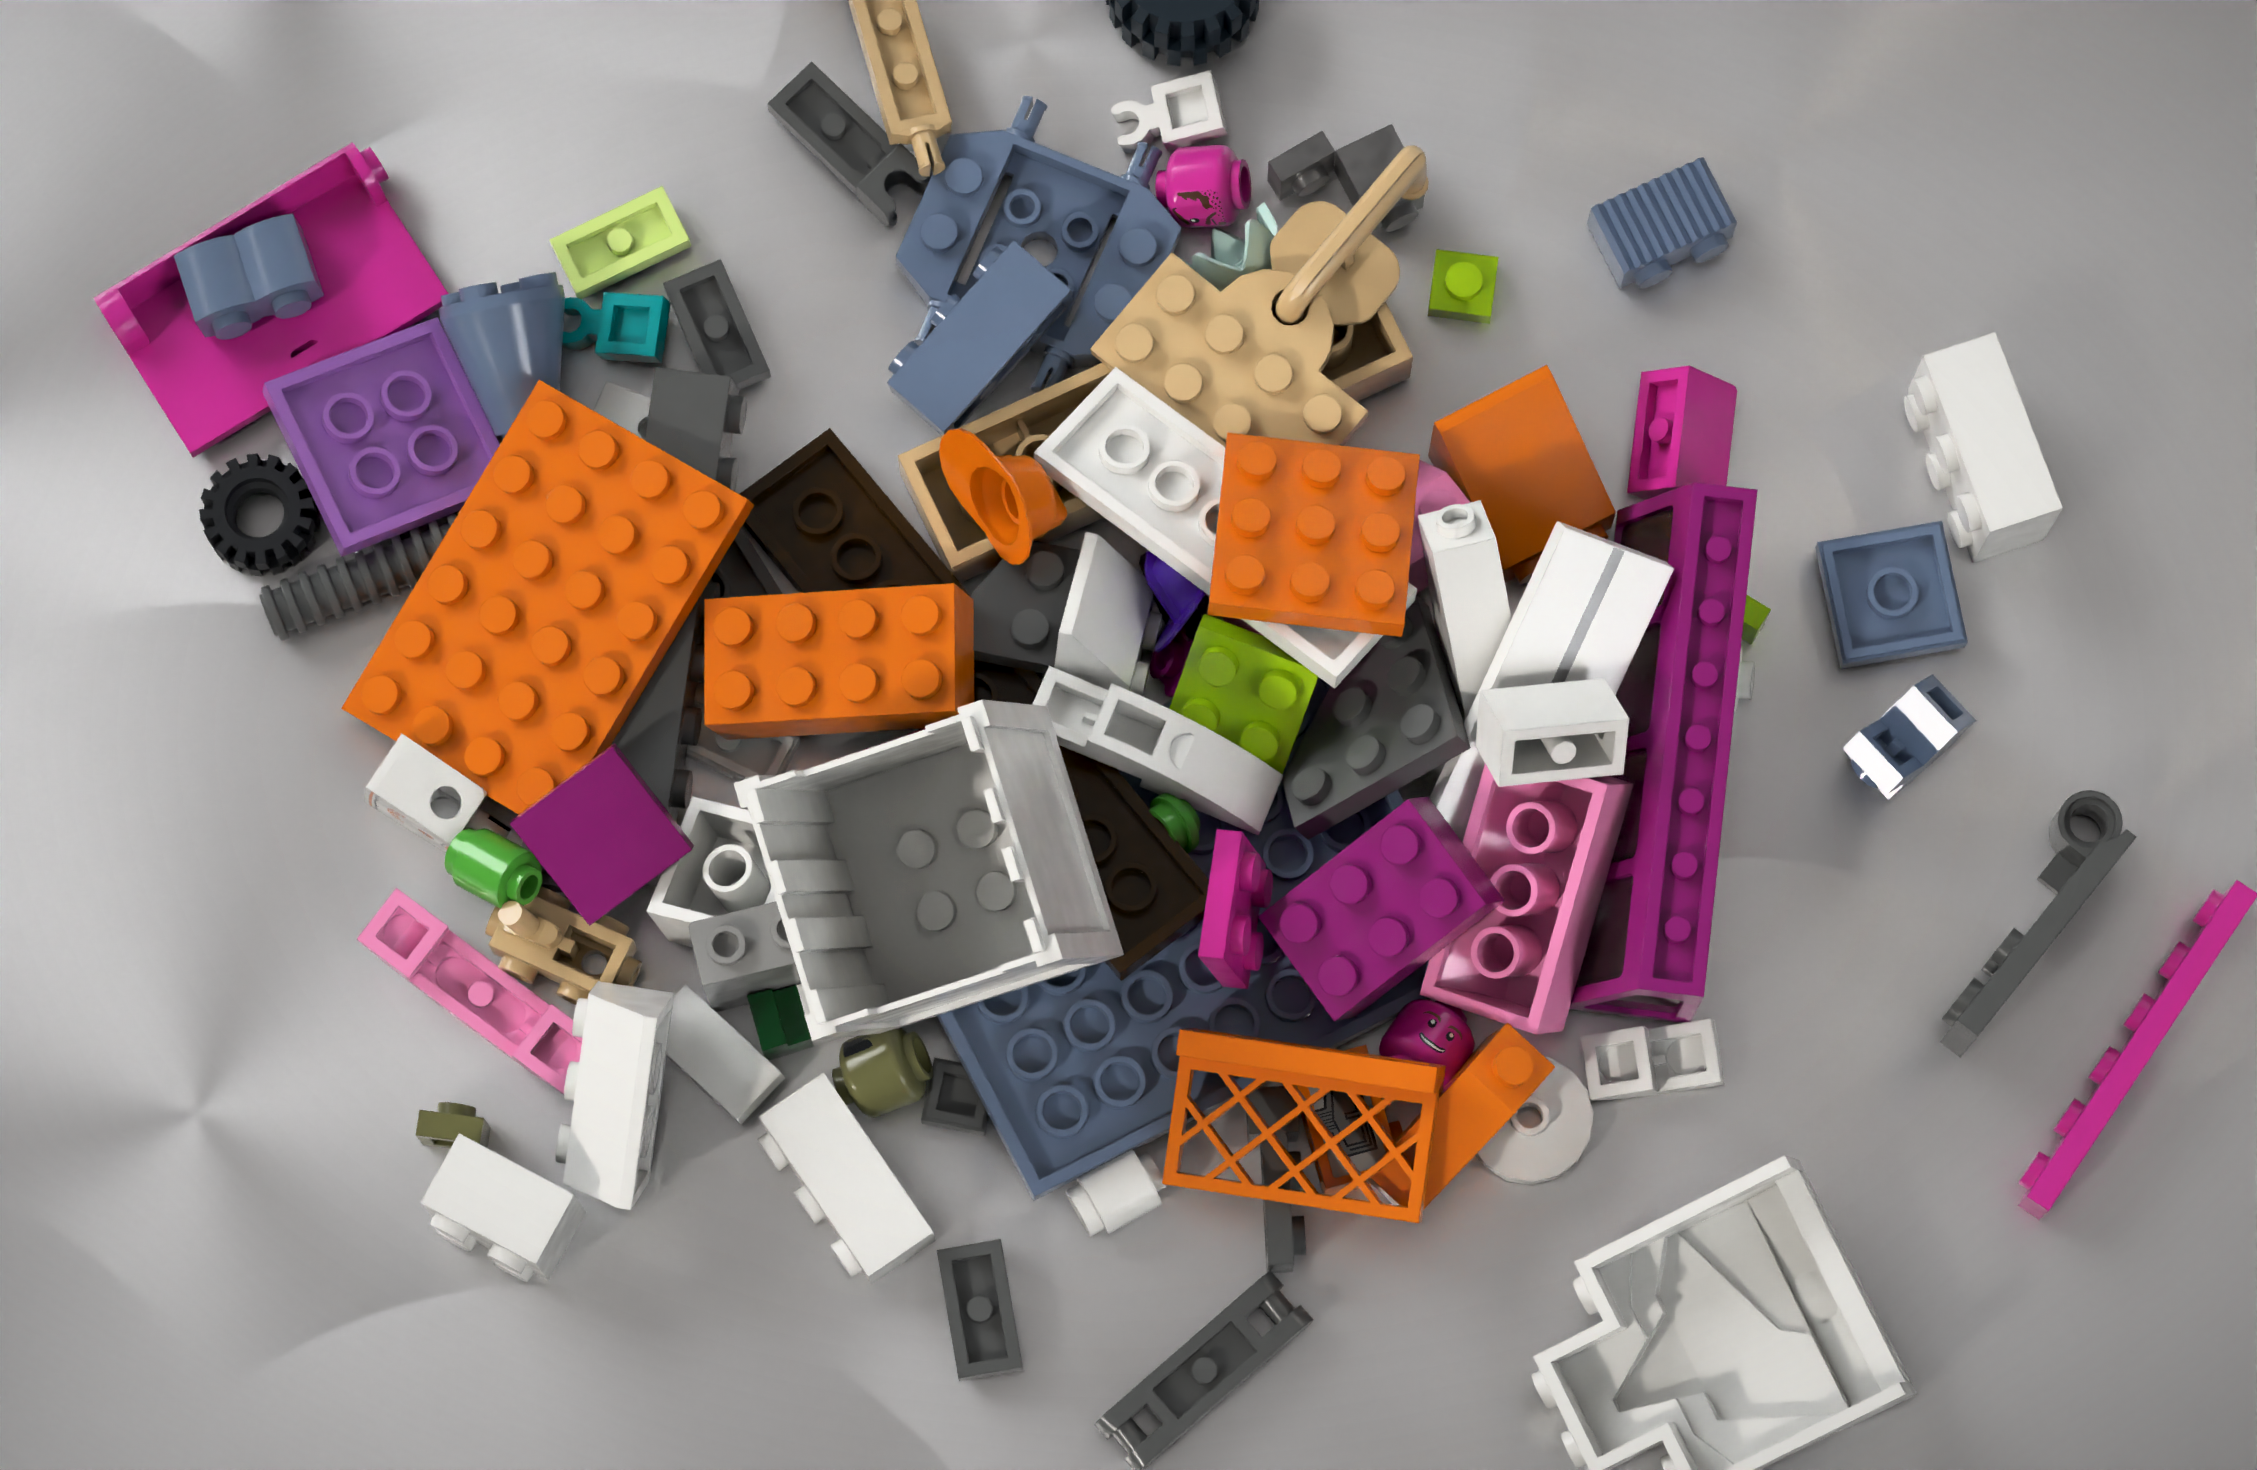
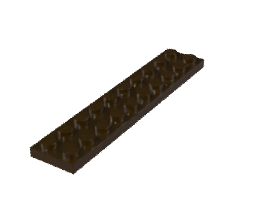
M830 428L740 493L741 496L754 504L743 526L799 593L955 583L970 596ZM974 660V702L983 699L1033 704L1042 680L1034 671ZM1059 745L1124 955L1107 960L1105 963L1122 981L1203 920L1209 879L1177 841H1173L1165 826L1157 818L1153 817L1149 812L1150 808L1116 768Z

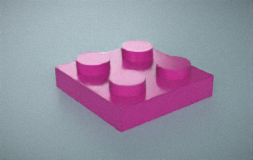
M1217 829L1198 957L1223 987L1248 989L1251 970L1258 971L1262 963L1264 938L1262 932L1256 931L1260 908H1268L1271 901L1273 875L1271 869H1266V863L1242 831Z

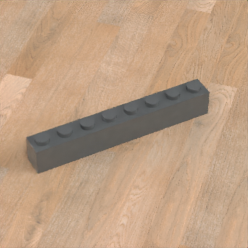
M655 367L645 440L735 492L738 461L737 458L729 457L733 433L742 434L744 430L747 411L746 397L738 396L739 389L731 376ZM712 577L611 744L615 743L676 823L678 809L688 808L692 793L693 774L692 771L684 770L687 747L688 745L696 746L698 744L701 731L702 711L701 708L693 706L697 682L704 683V599L720 598V585L717 582H711ZM661 873L645 885L657 886Z

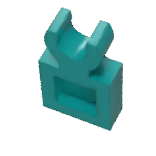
M604 292L601 309H592L582 299L575 297L565 298L564 312L572 316L580 315L581 324L573 332L563 331L562 346L570 350H582L596 341L595 353L601 359L662 363L671 303L664 296Z

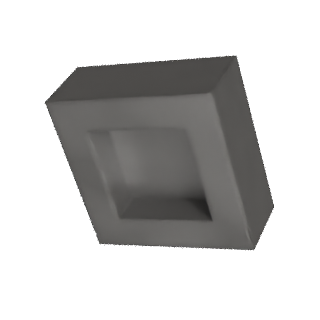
M1321 131L1268 161L1267 181L1280 201L1295 192L1298 197L1307 196L1321 188L1330 179L1328 173L1334 169L1335 150L1324 132Z

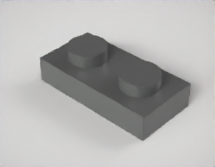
M721 259L663 283L667 297L701 373L731 376L739 390L771 377L769 367Z
M1001 1239L937 1250L959 1381L1023 1370Z

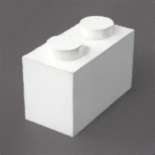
M1605 678L1480 690L1475 746L1498 787L1623 775L1629 717Z

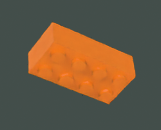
M955 583L704 599V726L726 740L922 729L926 725L958 715V707L974 702V599Z

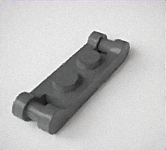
M1272 1271L1267 1272L1094 1424L1107 1440L1114 1437L1128 1453L1124 1460L1133 1470H1145L1167 1448L1313 1322L1314 1319L1301 1305L1295 1308L1281 1293L1280 1290L1284 1285ZM1259 1308L1275 1324L1263 1337L1247 1320ZM1146 1406L1162 1423L1149 1436L1133 1420Z

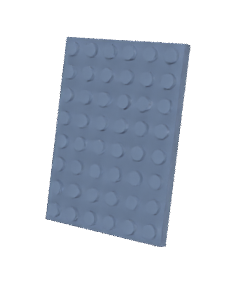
M1321 678L1317 680L1282 774L1283 777L1330 688V685ZM1172 700L1162 704V706L1170 708ZM1118 770L1150 808L1151 801L1159 796V794L1140 787L1142 779ZM1281 780L1259 836L1195 810L1200 820L1199 844L1188 855L1209 879L1216 830L1242 831L1266 863V869H1271L1273 889L1269 908L1400 806L1404 800L1399 791L1396 790L1307 840L1294 828ZM1260 908L1259 915L1268 908ZM1259 918L1256 932H1262L1264 938V951L1260 969L1258 971L1251 970L1248 989L1223 987L1198 957L1203 920H1201L1122 981L1104 961L938 1015L937 1017L1030 1196L1035 1201L1131 1149L1135 1150L1169 1133L1180 1057L1176 1055L1179 1029L1192 1027L1334 1049L1397 1017L1407 1003L1417 999L1431 1000L1419 995L1429 960L1356 1017L1334 1022ZM1194 1070L1191 1097L1203 1114L1222 1106L1234 1096L1218 1073ZM1233 1076L1242 1090L1256 1080ZM1189 1111L1187 1123L1195 1120Z

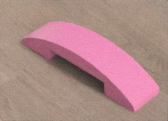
M396 888L359 935L357 941L478 1035L564 1095L568 1065L570 1061L579 1062L582 1038L572 1035L573 1020L554 1005L546 1003L508 973L500 970L496 964L451 932L446 924Z

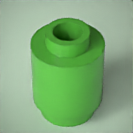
M464 829L454 837L447 849L444 862L445 869L453 877L455 884L498 908H501L508 901H516L524 906L530 903L540 891L542 885V866L530 850L489 829Z

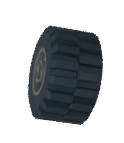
M1106 0V5H1109V17L1114 28L1122 27V39L1131 48L1139 42L1142 43V56L1155 61L1158 53L1167 55V65L1181 66V57H1192L1195 66L1207 63V54L1211 51H1214L1219 58L1231 52V39L1233 38L1241 43L1249 33V21L1255 22L1259 11V0Z

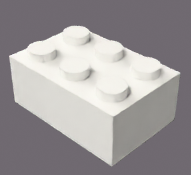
M1996 332L1923 355L1907 390L1909 395L1904 396V408L1914 432L1923 430L1931 453L1925 455V462L1933 486L1936 490L1945 489L1953 510L1947 513V521L1955 544L1958 548L1967 547L1972 563H1976L2043 541L2063 507Z

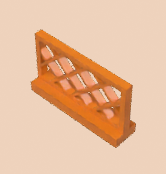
M1192 1027L1179 1029L1176 1055L1180 1057L1162 1184L1406 1222H1422L1439 1092L1443 1091L1446 1065ZM1194 1070L1218 1073L1234 1095L1207 1117L1191 1097ZM1233 1076L1256 1080L1242 1090ZM1267 1081L1282 1083L1298 1104L1296 1108L1271 1127L1247 1097ZM1296 1085L1319 1088V1090L1306 1099ZM1331 1091L1347 1093L1362 1113L1360 1118L1336 1136L1332 1135L1312 1108L1313 1104ZM1360 1095L1385 1099L1370 1109ZM1396 1100L1422 1104L1418 1132L1398 1146L1376 1115ZM1240 1103L1262 1133L1233 1154L1211 1124ZM1189 1111L1198 1124L1186 1132ZM1304 1112L1326 1143L1297 1164L1275 1133ZM1368 1122L1391 1153L1361 1174L1339 1143ZM1203 1130L1225 1161L1206 1176L1180 1172L1184 1144ZM1266 1140L1289 1169L1287 1173L1269 1186L1255 1184L1239 1163V1160ZM1416 1144L1414 1166H1412L1403 1153ZM1329 1150L1333 1151L1353 1178L1351 1183L1335 1195L1318 1193L1303 1172L1305 1168ZM1395 1159L1411 1179L1408 1207L1383 1203L1367 1182L1369 1178ZM1231 1167L1240 1181L1217 1177ZM1295 1177L1304 1191L1281 1187ZM1359 1187L1369 1201L1347 1198L1345 1196Z

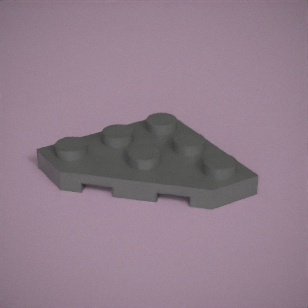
M1417 594L1415 601L1406 610L1402 637L1383 635L1335 689L1330 686L1282 779L1294 828L1307 840L1471 748L1430 608Z

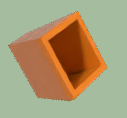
M1547 365L1434 422L1428 457L1434 467L1449 474L1470 502L1481 500L1497 540L1505 583L1514 578L1518 580L1519 584L1529 582L1557 521L1608 539L1609 536L1606 531L1611 529L1616 511Z

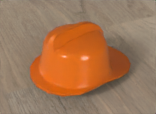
M962 428L950 429L941 438L939 448L940 462L951 491L985 532L1000 557L1011 565L1023 564L1030 556L1032 542L1061 525L1067 517V509L1048 478L1047 473L1040 463L1032 457L1025 455L996 456L975 434Z

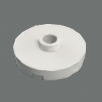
M1551 1057L1545 1058L1555 1068L1518 1109L1519 1111L1524 1107L1535 1108L1541 1115V1123L1535 1128H1526L1519 1123L1517 1111L1475 1155L1479 1161H1482L1485 1167L1493 1171L1492 1173L1506 1181L1533 1185L1557 1179L1578 1162L1591 1139L1594 1113L1588 1090L1571 1069Z

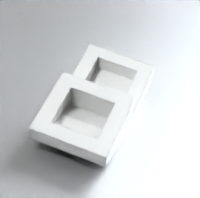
M684 985L674 996L666 1057L685 1072L705 1094L739 1124H742L785 1079L784 1075L687 985Z
M1711 1018L1647 1029L1645 1026H1638L1580 1036L1591 1101L1642 1097L1725 1085L1715 1021Z

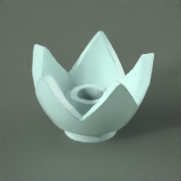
M1263 202L1256 208L1257 220L1250 219L1245 224V240L1222 229L1213 228L1211 235V257L1198 252L1192 256V265L1181 257L1179 258L1218 290L1222 291L1242 275L1262 269L1272 270L1270 244L1274 236L1279 232L1276 221L1266 203Z

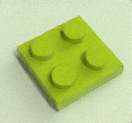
M1204 614L1196 631L1169 709L1221 735L1283 774L1319 677L1266 637Z

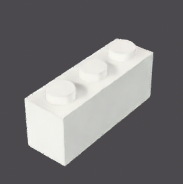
M824 1073L759 1116L762 1126L767 1133L757 1139L778 1171L790 1165L803 1184L802 1187L794 1191L795 1196L815 1224L824 1218L827 1219L840 1238L832 1243L830 1247L851 1277L862 1271L872 1285L936 1241L934 1232Z

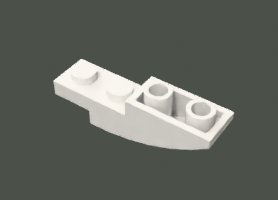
M1048 666L1032 705L1047 706L1060 746L1142 779L1140 783L1142 788L1159 795L1169 793L1178 799H1184L1195 810L1259 836L1283 775L1221 735L1148 698L1111 683L1109 690Z

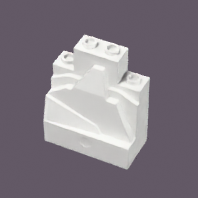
M1786 1155L1574 1261L1580 1274L1579 1277L1572 1280L1574 1289L1587 1313L1592 1315L1599 1312L1603 1321L1533 1356L1539 1368V1371L1532 1374L1533 1382L1548 1409L1558 1406L1568 1427V1430L1561 1433V1438L1571 1460L1578 1469L1587 1465L1589 1470H1611L1664 1443L1669 1453L1660 1458L1664 1470H1761L1841 1429H1848L1917 1395L1800 1160Z

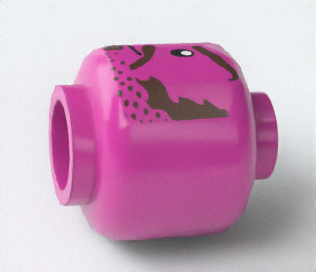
M1224 145L1177 148L1169 157L1166 170H1159L1156 175V198L1164 208L1169 209L1171 216L1183 228L1232 225L1239 217L1240 211L1248 209L1250 205L1251 177L1248 164L1244 159L1238 160L1234 151Z

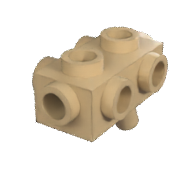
M541 887L537 896L524 906L516 901H508L501 908L495 906L485 933L492 937L488 945L493 954L502 958L498 968L510 976L533 984L537 974L560 984L556 994L574 1005L577 1004L578 998L588 999V993L598 981L634 986L642 962L633 958L637 947L634 940L626 936L630 928L622 922L604 915L589 926L582 916L568 910L571 905L570 900L544 887ZM593 954L602 955L607 962L603 973L598 975L588 974L583 970L585 959Z

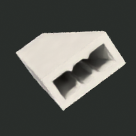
M1481 500L1466 504L1449 505L1438 511L1418 515L1435 628L1463 723L1512 619L1497 540Z

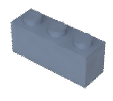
M1015 240L1004 251L996 246L981 260L972 274L978 281L962 298L956 294L951 295L939 307L930 321L936 328L920 346L914 341L908 343L898 353L888 368L894 374L887 382L891 392L941 436L950 429H957L963 426L1074 301L1071 289Z

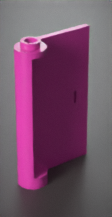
M351 142L93 297L108 324L193 458L271 411L262 393L265 382L407 329L442 307L441 296L448 294V292L388 202L380 184L388 180L389 177L370 147L359 152L354 143ZM294 214L303 230L324 296L312 302L311 308L299 316L286 319L277 318L275 315L264 316L252 323L251 330L242 336L227 340L218 339L216 336L205 337L195 323L174 255L203 241L234 235L238 231L257 222L276 216Z

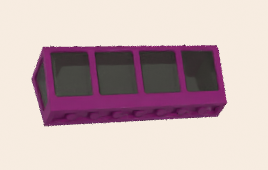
M1692 482L1617 510L1613 542L1666 561L1674 568V571L1615 695L1629 717L1624 774L1611 777L1633 783V788L1569 1009L1686 1023L1691 1022L1704 998L1758 490Z

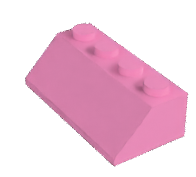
M1484 764L1462 843L1505 901L1429 959L1419 995L1503 1024L1508 1022L1512 1027L1535 1035L1563 1031L1633 783L1611 776L1498 787L1488 767Z

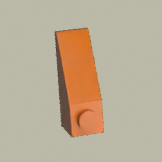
M1508 1022L1485 1038L1454 1077L1443 1087V1091L1439 1092L1423 1210L1518 1111L1555 1068L1548 1059ZM1421 1112L1395 1140L1398 1146L1418 1132ZM1416 1144L1403 1153L1412 1166H1414ZM1387 1149V1151L1380 1157V1159L1377 1162H1379L1381 1159H1383L1391 1152ZM1395 1159L1367 1181L1393 1205L1408 1207L1411 1179Z

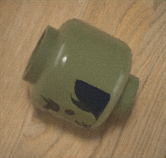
M903 1028L889 1030L880 1034L856 1036L845 1041L839 1053L840 1067L832 1070L834 1086L846 1105L855 1103L862 1113L871 1118L885 1115L919 1101L925 1094L926 1081L933 1078L932 1063L922 1039L915 1031L907 1033Z

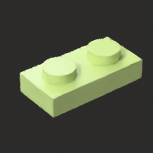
M663 186L549 240L576 297L579 299L590 296L691 247L690 239Z

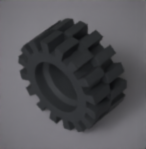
M258 453L247 454L248 462L239 464L237 459L234 458L226 463L229 468L226 473L222 475L216 470L210 477L213 486L211 490L205 488L203 490L201 500L204 503V509H199L200 521L205 528L203 531L213 549L222 561L225 559L229 563L231 568L239 572L243 568L248 569L251 576H263V570L270 569L273 575L284 572L283 564L291 561L295 567L303 560L300 553L304 548L311 551L315 544L312 536L313 532L319 531L320 519L317 515V510L319 509L304 478L291 463H288L286 466L279 457L270 454L268 455V460H261ZM257 493H267L277 497L284 507L282 523L277 530L264 537L246 535L238 528L236 522V514L240 504L247 497Z

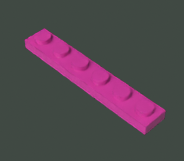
M2238 880L2232 884L2224 895L2215 889L2211 891L2192 920L2202 927L2189 947L2181 941L2175 945L2158 971L2167 981L2155 999L2144 993L2125 1020L2123 1026L2131 1030L2132 1034L2120 1052L2111 1046L2106 1049L2088 1076L2089 1079L2098 1085L2086 1103L2083 1104L2074 1098L2057 1122L2053 1131L2062 1136L2059 1144L2050 1157L2039 1151L2020 1178L2018 1184L2026 1188L2027 1192L2017 1206L2038 1220L2050 1210L2257 898L2255 891Z

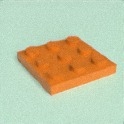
M1227 433L1207 615L1402 637L1405 624L1420 454Z

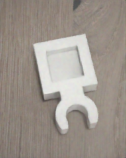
M1211 70L1151 86L1154 103L1143 105L1134 100H1125L1111 107L1112 115L1117 123L1125 122L1129 119L1139 120L1138 128L1133 133L1117 137L1119 146L1126 153H1135L1138 142L1148 143L1149 146L1154 137L1158 136L1162 137V142L1167 151L1228 135L1216 79Z

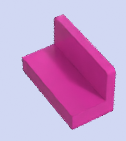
M1690 365L1641 372L1627 493L1645 500L1692 482L1726 486L1737 397L1736 387Z

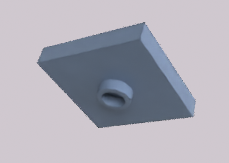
M1942 521L1817 542L1815 550L1840 669L1965 648L1968 640Z

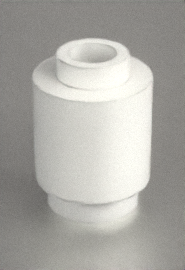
M1131 1149L1078 1177V1184L1065 1192L1079 1220L1091 1237L1103 1229L1109 1234L1161 1205L1162 1202L1157 1192L1167 1187V1185L1162 1184L1163 1176L1151 1155L1146 1153L1138 1158Z

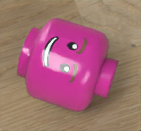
M1417 999L1407 1003L1401 1009L1385 1032L1379 1045L1380 1056L1446 1065L1444 1087L1473 1053L1475 1040L1471 1029L1466 1024L1467 1017L1460 1008L1439 1001Z

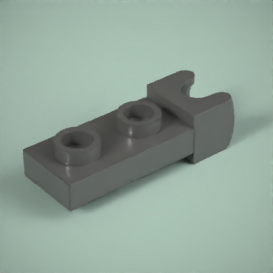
M812 61L767 103L768 111L857 195L859 201L885 226L893 227L897 223L896 204L894 199L888 194L890 188L902 184L907 185L919 195L924 194L932 176L931 173L928 177L921 176L916 157L902 144L890 145L887 133Z
M1284 1086L1259 1087L1247 1096L1270 1127L1298 1106ZM1246 1112L1247 1141L1249 1143L1262 1132ZM1299 1116L1275 1133L1287 1151L1288 1142H1296L1298 1140ZM1267 1140L1260 1144L1262 1185L1269 1186L1287 1173L1289 1169ZM1289 1152L1295 1162L1299 1164L1301 1162V1152ZM1295 1177L1281 1187L1302 1190ZM1263 1200L1266 1271H1272V1273L1293 1272L1294 1255H1306L1304 1215L1292 1216L1291 1204Z

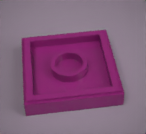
M615 743L510 822L512 828L589 926L690 852L694 847V844Z

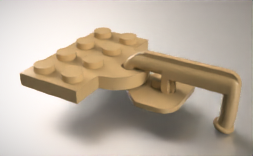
M1415 145L1404 147L1347 214L1336 205L1325 201H1314L1301 206L1271 241L1270 256L1272 270L1262 269L1242 275L1222 291L1218 290L1171 252L1090 348L1091 354L1109 369L1113 370L1117 367L1224 447L1226 446L1227 433L1344 446L1368 418L1369 413L1367 409L1322 374L1332 355L1334 327L1363 324L1369 321L1395 291L1400 279L1398 260L1392 250L1371 233L1400 198L1416 200L1425 195L1429 183L1425 153ZM1274 304H1275V308H1276L1275 312H1276L1277 320H1276V318L1273 316V313H1272V312H1273V306H1274Z

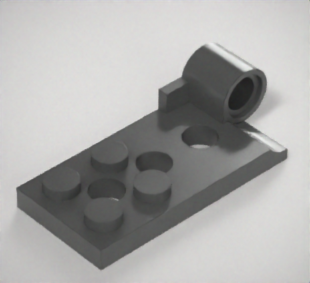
M2092 790L2075 793L2064 802L2053 817L2049 826V841L2056 856L2037 880L2057 896L2025 936L2013 928L1981 969L1991 977L1990 980L1984 985L1974 977L1943 1016L1942 1020L1949 1024L1951 1029L1940 1042L1961 1058L2136 839V836L2127 829L2121 834L2123 825L2122 815L2117 804L2109 796ZM2086 815L2094 819L2100 828V840L2085 842L2077 838L2071 830V817Z

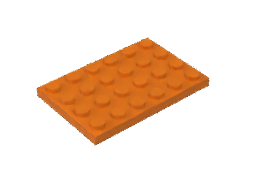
M538 380L341 709L397 741L401 733L483 788L487 792L486 796L519 815L611 746L753 509L754 504L721 483L543 381Z

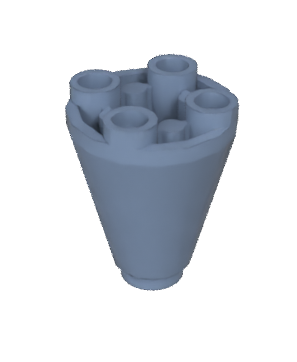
M556 272L520 278L519 282L500 286L501 293H498L497 283L492 282L461 288L459 292L441 296L442 307L438 309L441 323L495 436L505 437L538 380L560 391L565 294L563 285H558Z

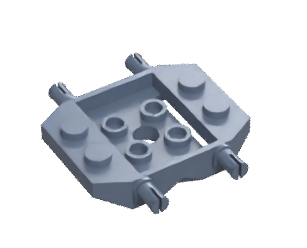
M1023 96L1010 128L1006 130L950 134L941 154L945 169L937 175L932 174L896 254V264L927 305L928 313L918 336L914 340L920 346L936 328L930 322L935 312L951 295L956 294L962 298L978 281L972 275L975 268L993 248L998 246L1004 251L1013 240L1023 248L1027 243L1036 239H1044L1051 242L1057 250V256L1052 263L1044 267L1071 289L1074 301L1030 349L1031 352L1039 354L1044 358L1034 383L1030 387L1036 393L1043 390L1046 383L1047 388L1061 382L1067 368L1078 369L1102 363L1091 354L1090 348L1171 252L1174 253L1181 237V227L1152 194L1148 184L1158 160L1163 154L1160 149L1152 145L1146 158L1148 143L1138 142L1137 149L1126 174H1122L1119 177L1035 143L1033 136L1044 111L1047 109V105L1036 99L1033 106V97ZM1004 174L1013 177L966 285L957 282ZM1112 218L1117 219L1071 325L1067 327L1065 324Z

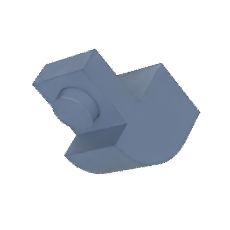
M1932 674L1913 685L1879 720L1860 730L1843 747V750L1852 760L1851 766L1858 777L1867 785L1878 788L1889 800L1940 757L1977 720Z

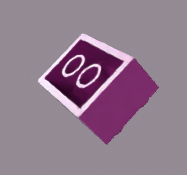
M1420 797L1407 799L1270 906L1258 918L1335 1022L1356 1017L1505 900L1430 798Z

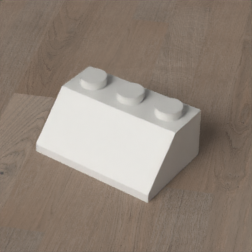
M598 981L588 993V999L578 998L575 1008L572 1035L582 1038L579 1062L570 1061L567 1069L564 1099L574 1101L571 1125L562 1124L560 1127L555 1160L557 1163L566 1164L563 1184L614 1207L632 1210L650 1178L675 993Z

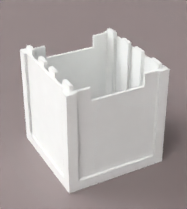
M982 699L958 707V715L926 725L925 730L806 770H792L777 776L756 775L733 783L741 809H748L810 1010V1013L804 1016L812 1041L880 1034L1124 955L1047 706Z

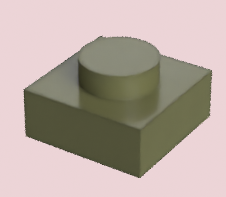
M439 1102L437 1112L419 1110L416 1137L423 1145L451 1148L460 1133L488 1148L491 1127L484 1118L475 1117V1107L459 1103Z

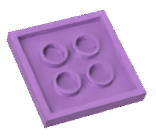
M438 317L265 382L262 393L341 557L460 511L500 445Z

